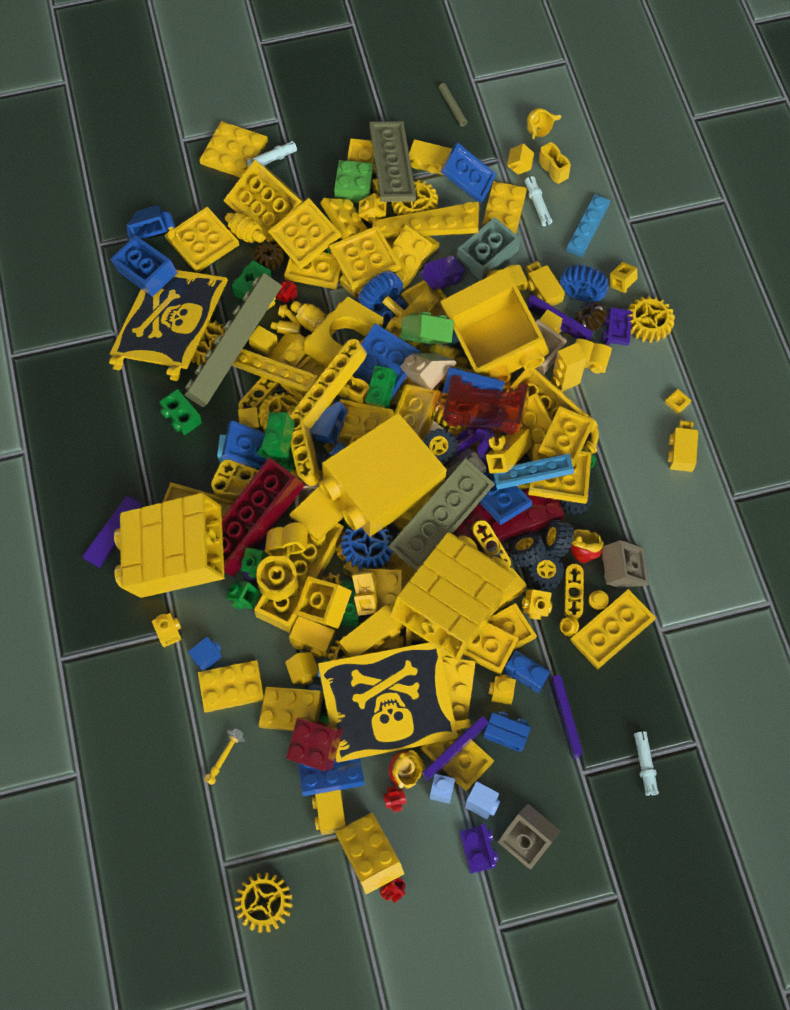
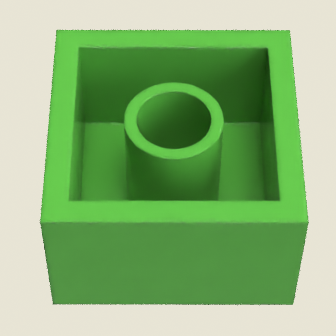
M339 160L334 188L335 199H350L352 203H359L360 200L370 196L372 180L374 179V163Z
M430 312L410 313V316L402 317L400 339L430 345L452 343L454 320L447 319L445 315H436L434 317L431 316Z

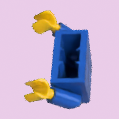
M159 205L150 206L135 212L133 218L127 224L128 241L135 235L143 239L167 232V230H169L167 235L172 243L174 236H177L180 241V236L177 230L174 229L175 225L171 214L166 210H161Z

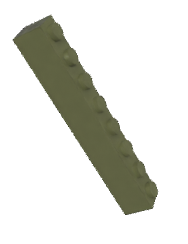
M265 273L261 277L257 276L251 284L253 286L251 292L247 291L242 298L244 301L242 306L238 305L234 310L233 315L235 316L233 320L229 319L223 327L225 329L224 334H219L214 341L215 348L213 350L210 349L205 355L206 362L204 365L200 364L196 369L195 374L197 376L194 380L190 379L185 386L187 391L184 395L201 407L208 404L282 287L281 284Z

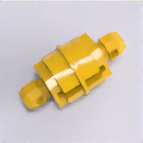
M239 212L235 214L227 213L225 216L228 227L237 238L250 243L255 241L263 243L266 237L262 233V229L252 217Z
M294 301L290 307L297 314L295 319L312 333L319 323L322 324L327 316L320 308L309 303L303 305L298 301Z
M434 344L431 347L421 345L419 348L422 353H437L455 360L457 363L455 366L468 368L469 361L464 357H460L461 352L456 348L449 347V345Z

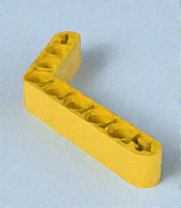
M356 339L348 340L289 415L295 422L291 449L297 475L308 486H314L320 481V471L310 429L365 360L366 350Z

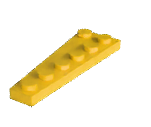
M467 202L461 205L373 220L372 228L378 225L385 238L398 237L405 225L421 236L478 233L479 202Z

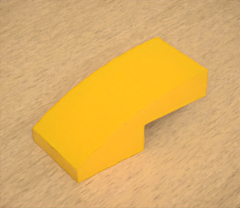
M373 571L354 573L352 578L356 591L354 599L358 616L375 614L378 611V599Z

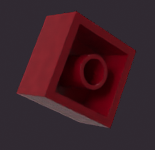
M306 716L297 718L286 759L322 771L333 769L343 728Z

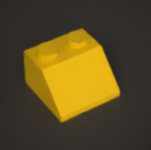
M299 333L285 334L267 358L296 368L308 356L304 353V340L306 337Z

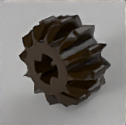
M270 241L269 244L263 242V246L257 245V250L254 251V261L275 271V267L280 268L281 263L284 261L283 250L279 248L278 243L273 245Z
M591 301L590 304L586 303L584 307H581L575 319L589 330L597 331L598 327H602V323L607 321L606 317L608 314L602 304Z

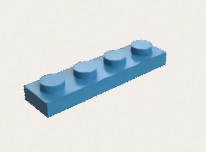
M594 194L567 246V252L583 257L611 200Z
M569 453L514 465L508 472L494 473V478L498 490L574 474V468Z

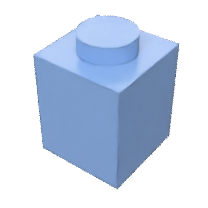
M435 774L430 799L450 804L455 779Z

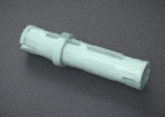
M293 141L282 146H275L271 151L247 160L248 166L255 159L264 165L277 159L281 160L284 156L296 152L297 147Z
M528 177L524 182L529 191V198L535 205L542 226H546V221L550 225L552 218L542 198V191L538 188L535 177H530L531 182Z
M643 731V734L642 732H637L634 734L641 767L640 777L643 778L645 795L659 794L655 778L657 773L653 768L647 732Z

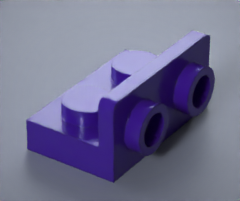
M610 308L606 317L607 321L603 323V325H606V330L604 329L602 334V340L605 341L604 345L609 346L610 343L629 345L631 334L630 321L632 317L628 316L627 318V315L632 314V311Z
M478 428L476 431L479 440L477 451L480 459L486 465V469L489 470L486 454L492 449L489 445V439L492 436L495 437V434L488 429L482 430Z
M481 824L479 827L460 831L470 874L494 869L496 867L495 862H499L496 849L492 850L490 841H493L490 828L486 829V825Z

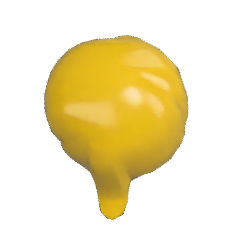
M543 108L533 109L527 116V131L533 135L532 139L546 136L551 131L554 121L561 119V115H554Z

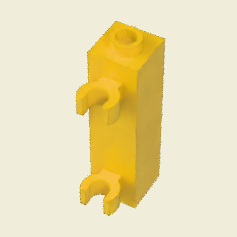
M521 419L515 422L516 427L512 425L511 420L506 422V428L509 433L505 437L501 436L498 443L495 441L494 436L489 439V445L492 449L486 454L490 473L508 472L532 447L529 429H520L522 427Z

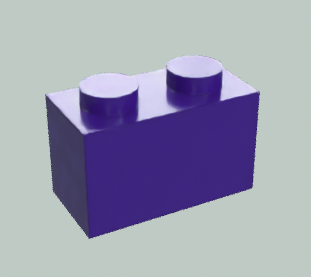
M453 255L428 262L421 277L434 291L440 288L444 289L453 284H459L466 270Z

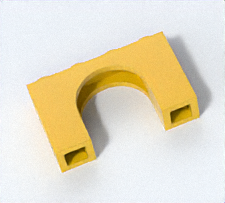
M347 296L343 302L340 301L333 312L326 316L325 321L322 324L319 323L315 331L305 338L304 353L328 367L343 347L331 337L334 331L347 328L355 330L366 337L374 324L380 327L383 326L384 318Z

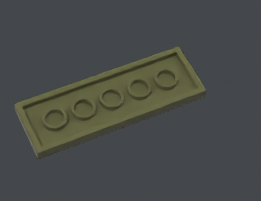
M370 122L369 130L380 202L415 201L416 193L404 122Z
M465 458L390 543L388 548L417 572L447 532L453 533L495 484Z

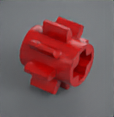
M288 280L283 281V283L279 282L282 287L276 297L284 303L290 302V300L294 301L298 295L296 293V285Z
M394 785L387 787V793H383L386 809L392 808L393 813L402 811V805L407 804L403 788L397 790V786Z
M398 877L381 886L380 894L382 898L387 901L392 899L394 903L400 900L406 894L403 891L405 889L404 880Z

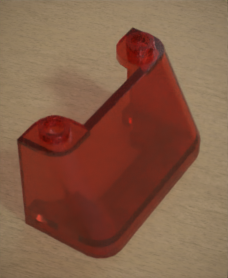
M452 375L443 418L450 426H464L515 434L520 431L528 407V384L519 383L516 390L509 387V392L472 388V382L465 384L462 382V376Z

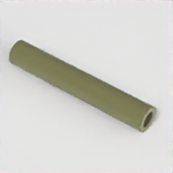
M445 83L440 84L438 88L459 125L465 126L468 121Z

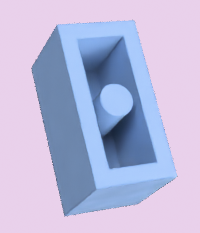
M476 781L466 801L465 808L488 819L489 815L494 816L499 806V793Z

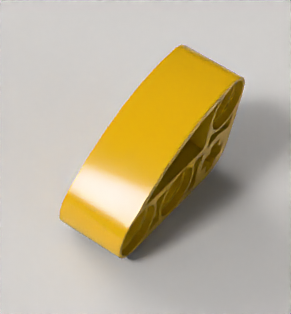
M224 460L219 465L211 482L214 495L236 501L259 470L232 460ZM244 476H250L247 480L242 479ZM220 485H224V486H225V487H224L223 489H221V490L217 489V487L220 486Z

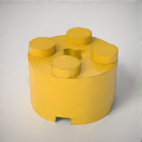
M281 555L268 556L258 565L256 573L257 583L265 597L279 602L290 597L295 592L298 585L297 572L294 563L289 558Z

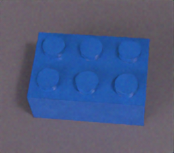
M136 235L110 259L121 275L151 297L177 274L170 259Z

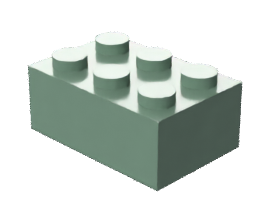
M494 217L478 233H475L457 249V260L481 281L487 277L489 272L497 270L519 251L521 238Z

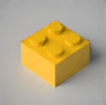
M308 576L295 614L307 620L339 629L352 591L338 584Z

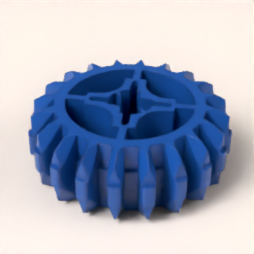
M577 264V266L571 265V267H566L560 277V285L565 295L587 303L590 301H601L605 297L609 286L607 277L604 276L603 272H599V269H594L592 266L588 267L586 264L584 266Z
M384 271L381 274H377L360 291V295L357 298L358 303L372 311L380 310L385 306L382 301L387 295L394 299L401 294L403 283L393 271Z
M351 527L346 529L341 543L342 555L346 556V563L352 561V568L358 565L359 571L362 570V567H366V569H370V567L377 569L378 565L383 567L384 562H389V556L393 554V551L388 548L393 539L392 535H388L389 530L381 529L369 537L362 527L356 531ZM364 535L361 539H356V541H353L356 537ZM366 540H367V544H368V546H369V550H368V551H367V547H366ZM382 550L378 555L371 557L372 553Z

